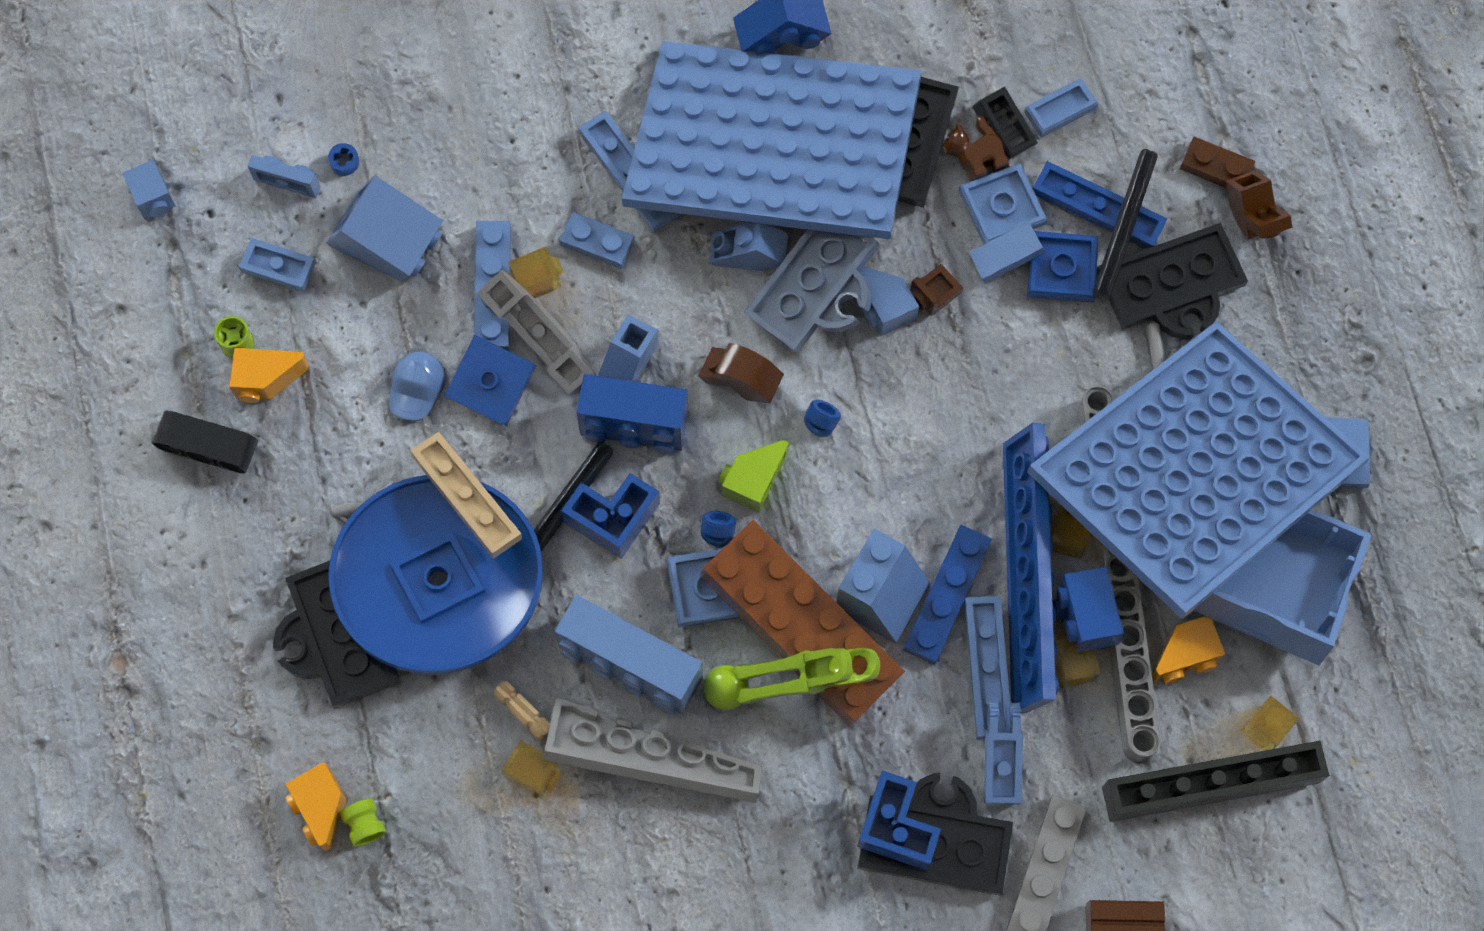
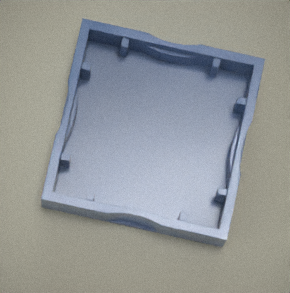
M1310 511L1193 611L1320 666L1334 647L1347 609L1350 586L1360 571L1372 534L1326 514Z

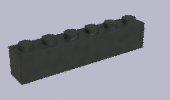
M1321 740L1108 779L1102 786L1109 822L1319 784L1330 775Z

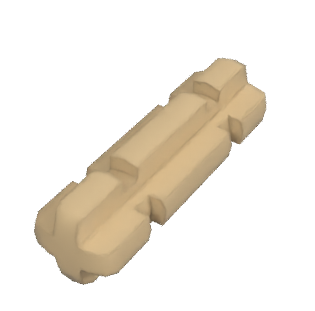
M505 680L500 683L494 690L495 697L502 704L506 703L507 709L526 728L530 727V732L538 740L541 741L547 737L550 723L544 717H539V712L520 693H516V688L509 681Z

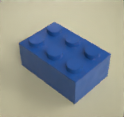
M584 374L576 412L580 435L585 436L587 440L592 442H605L606 439L619 441V444L630 448L647 445L653 446L654 450L663 453H672L674 450L682 451L688 418V390Z

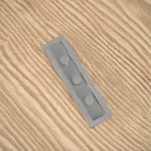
M1054 795L1050 798L1006 931L1047 930L1087 807Z

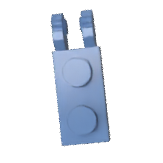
M988 703V730H985L983 802L985 804L1021 805L1023 733L1021 731L1020 703L1010 704V731H998L1000 714L998 704Z

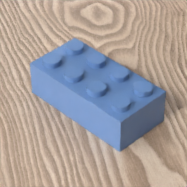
M577 594L555 629L559 648L562 649L561 654L565 658L577 664L583 660L593 666L592 671L598 676L609 681L612 677L624 683L622 687L626 691L637 697H641L643 694L655 700L654 705L668 714H673L674 710L683 714L703 679V664L701 661Z

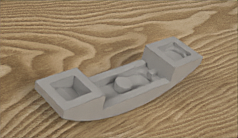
M501 270L477 292L499 318L504 317L548 366L546 371L568 395L582 384L584 374L592 375L594 373L587 359L558 322L525 288L505 271Z

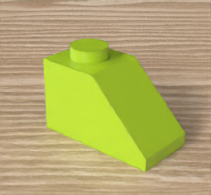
M781 440L737 455L732 466L729 464L725 465L719 478V483L723 484L722 496L760 513L788 455L789 442Z

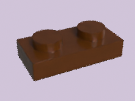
M1193 136L1180 170L1227 188L1226 180L1251 172L1255 161Z

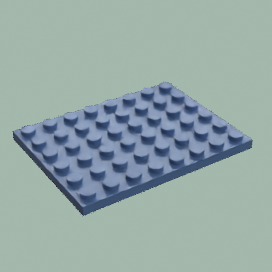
M662 41L622 195L623 207L891 239L921 81V70L771 53L756 55L754 51L743 52L736 49Z
M1216 321L1032 463L1027 473L1170 609L1183 619L1362 468L1370 456Z

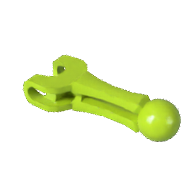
M829 648L817 651L805 650L789 657L756 664L721 665L711 670L706 676L703 687L707 701L713 707L724 711L734 710L742 704H750L780 696L813 695L822 692L826 688L853 685L876 679L880 672V660L877 653L870 648L848 650L844 648ZM863 657L868 663L867 669L861 675L853 671L852 661L854 658ZM800 671L799 679L749 688L748 680L780 672Z

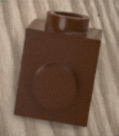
M940 264L922 279L919 277L913 279L910 291L918 303L919 309H925L932 317L960 295L963 287Z

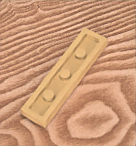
M437 432L410 450L411 457L493 559L522 539L521 532L440 432Z

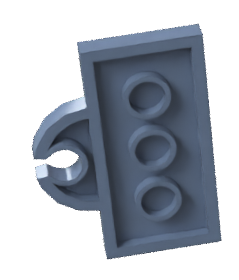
M807 229L744 313L796 353L802 349L818 326L829 332H843L856 327L860 322L853 315L843 314L842 306L847 300L856 299L859 307L869 312L872 292L869 282L860 272L880 247V244L872 237Z

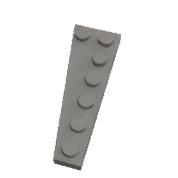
M556 698L543 756L544 761L753 803L757 802L762 766L718 751L708 750L703 746L688 741L679 744L666 739L664 733L652 730L651 734L631 728V722L618 719L616 723L599 717V711Z

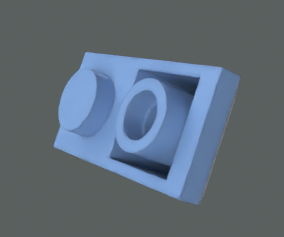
M752 222L713 232L709 263L715 266L755 271L778 267L786 256L788 234L773 225Z
M864 266L860 273L869 282L872 298L869 312L864 310L863 312L870 327L876 326L879 334L882 336L916 320L919 305L904 278Z
M627 314L610 342L598 376L636 382L659 345L658 330Z

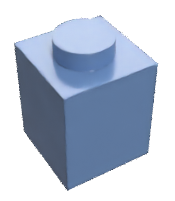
M154 160L122 173L134 201L145 220L150 217H160L166 214L169 209L176 207Z

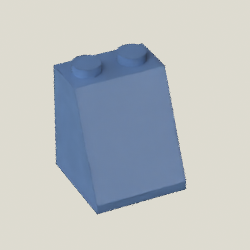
M374 175L358 190L326 244L402 282L410 275L415 277L423 267L425 260L421 257L426 248L432 249L441 237L442 232L438 229L443 220Z
M874 528L841 583L836 603L854 621L896 644L929 588L930 582L904 544Z

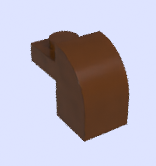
M1253 170L1226 180L1233 216L1238 227L1248 239L1259 236L1261 239L1273 238L1282 231L1293 228L1291 215L1275 205L1272 182L1269 178L1257 170Z
M728 343L726 349L711 348L698 377L708 384L730 386L745 400L771 403L784 373L757 352L737 344Z

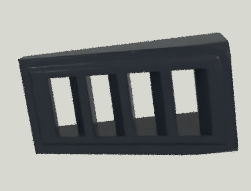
M1005 86L979 100L972 106L978 117H985L987 125L1001 139L1004 153L1009 160L1038 144ZM999 104L1001 109L992 113L990 108ZM1006 114L1009 119L999 124L996 119ZM1014 125L1017 130L1005 135L1003 130ZM1021 135L1024 141L1012 147L1009 141Z

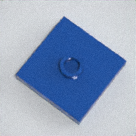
M1035 231L1045 253L1029 261L1027 297L1094 303L1096 297L1092 292L1097 280L1098 236Z
M474 335L444 396L507 427L537 365Z

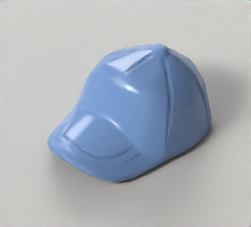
M414 351L405 355L398 362L393 372L389 407L393 415L404 420L417 421L426 417L441 394L446 381L445 369L437 358L424 351Z

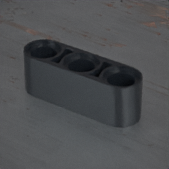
M166 410L163 412L151 443L156 448L171 454L245 474L258 444V439L236 429Z

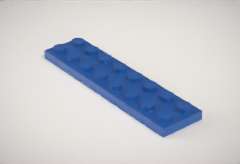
M1031 423L1003 443L1011 703H1020L1021 713H1028L1055 701L1059 688L1058 678L1055 676L1057 644L1054 641L1053 633L1056 610L1052 606V589L1055 578L1051 571L1050 557L1053 551V540L1050 537L1049 531L1052 508L1048 503V492L1027 473L1030 465L1049 450V439L1046 436L1045 424Z

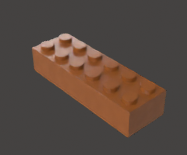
M754 520L703 567L700 577L781 658L789 657L805 650L817 651L829 648H844L846 650L870 648L877 653L880 660V672L876 679L853 685L830 687L817 693L849 727L905 672ZM863 657L854 658L852 661L853 671L858 675L863 674L868 665L866 659Z

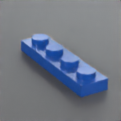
M1049 161L1046 162L1032 188L1036 196L1111 232L1115 228L1124 201V197ZM1141 206L1130 241L1146 249L1153 247L1168 218Z
M960 524L903 651L934 665L936 664L992 538Z

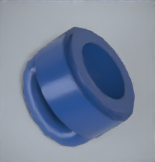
M813 400L805 412L804 423L807 429L814 435L828 437L838 425L841 414L832 404L823 400Z
M710 511L702 516L701 536L708 544L724 547L734 538L736 519L731 514L723 511Z

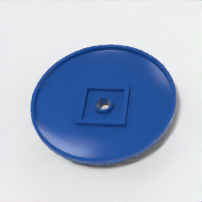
M427 475L408 478L389 485L362 503L341 529L334 544L329 565V588L333 606L342 626L353 641L378 661L403 671L419 674H446L462 671L486 662L507 648L526 627L538 604L543 581V561L540 545L532 525L518 506L506 495L480 482L522 534V539L494 559ZM434 572H443L448 577L446 582L440 586L431 585L428 582V578Z

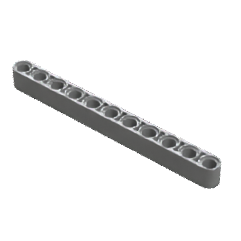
M1096 385L1086 390L1078 407L1080 426L1099 412L1089 406V401H1098L1102 404L1103 408L1114 401L1109 389ZM1095 537L1098 567L1107 568L1114 598L1127 600L1131 607V610L1127 612L1118 609L1123 632H1127L1134 637L1135 645L1126 646L1120 641L1119 645L1109 647L1122 749L1124 755L1129 760L1142 763L1149 760L1157 752L1160 746V732L1139 579ZM1114 564L1120 565L1124 568L1126 576L1117 577L1113 575L1110 566ZM1124 667L1135 668L1140 674V680H1129L1124 674ZM1137 701L1141 703L1145 714L1143 716L1132 714L1129 710L1128 702ZM1133 737H1144L1149 743V751L1143 752L1138 750L1133 744Z

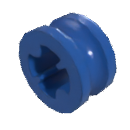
M340 143L333 146L329 151L328 160L330 167L337 175L347 176L358 169L359 157L352 145ZM344 153L348 154L349 159L353 158L352 161L346 162V166H340L339 161H335V159H340Z

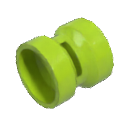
M228 316L221 319L215 326V339L227 357L233 359L234 348L254 349L255 341L253 335L243 319L237 316Z
M373 798L355 802L340 811L343 823L352 829L349 838L353 847L369 844L387 833L383 822L377 819L376 812L378 809Z

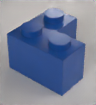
M758 0L733 17L741 51H754L756 55L774 54L777 49L786 43L802 47L803 49H812L817 47L820 41L832 34L823 0Z
M629 473L611 500L606 499L588 486L580 483L561 512L565 524L622 559L659 506L660 495L657 489Z
M1101 567L1064 574L1061 585L1057 588V597L1053 600V606L1056 610V620H1062L1069 642L1075 643L1077 653L1119 645L1124 632L1107 568Z
M882 770L857 847L927 870L931 864L941 829L906 817L917 782Z

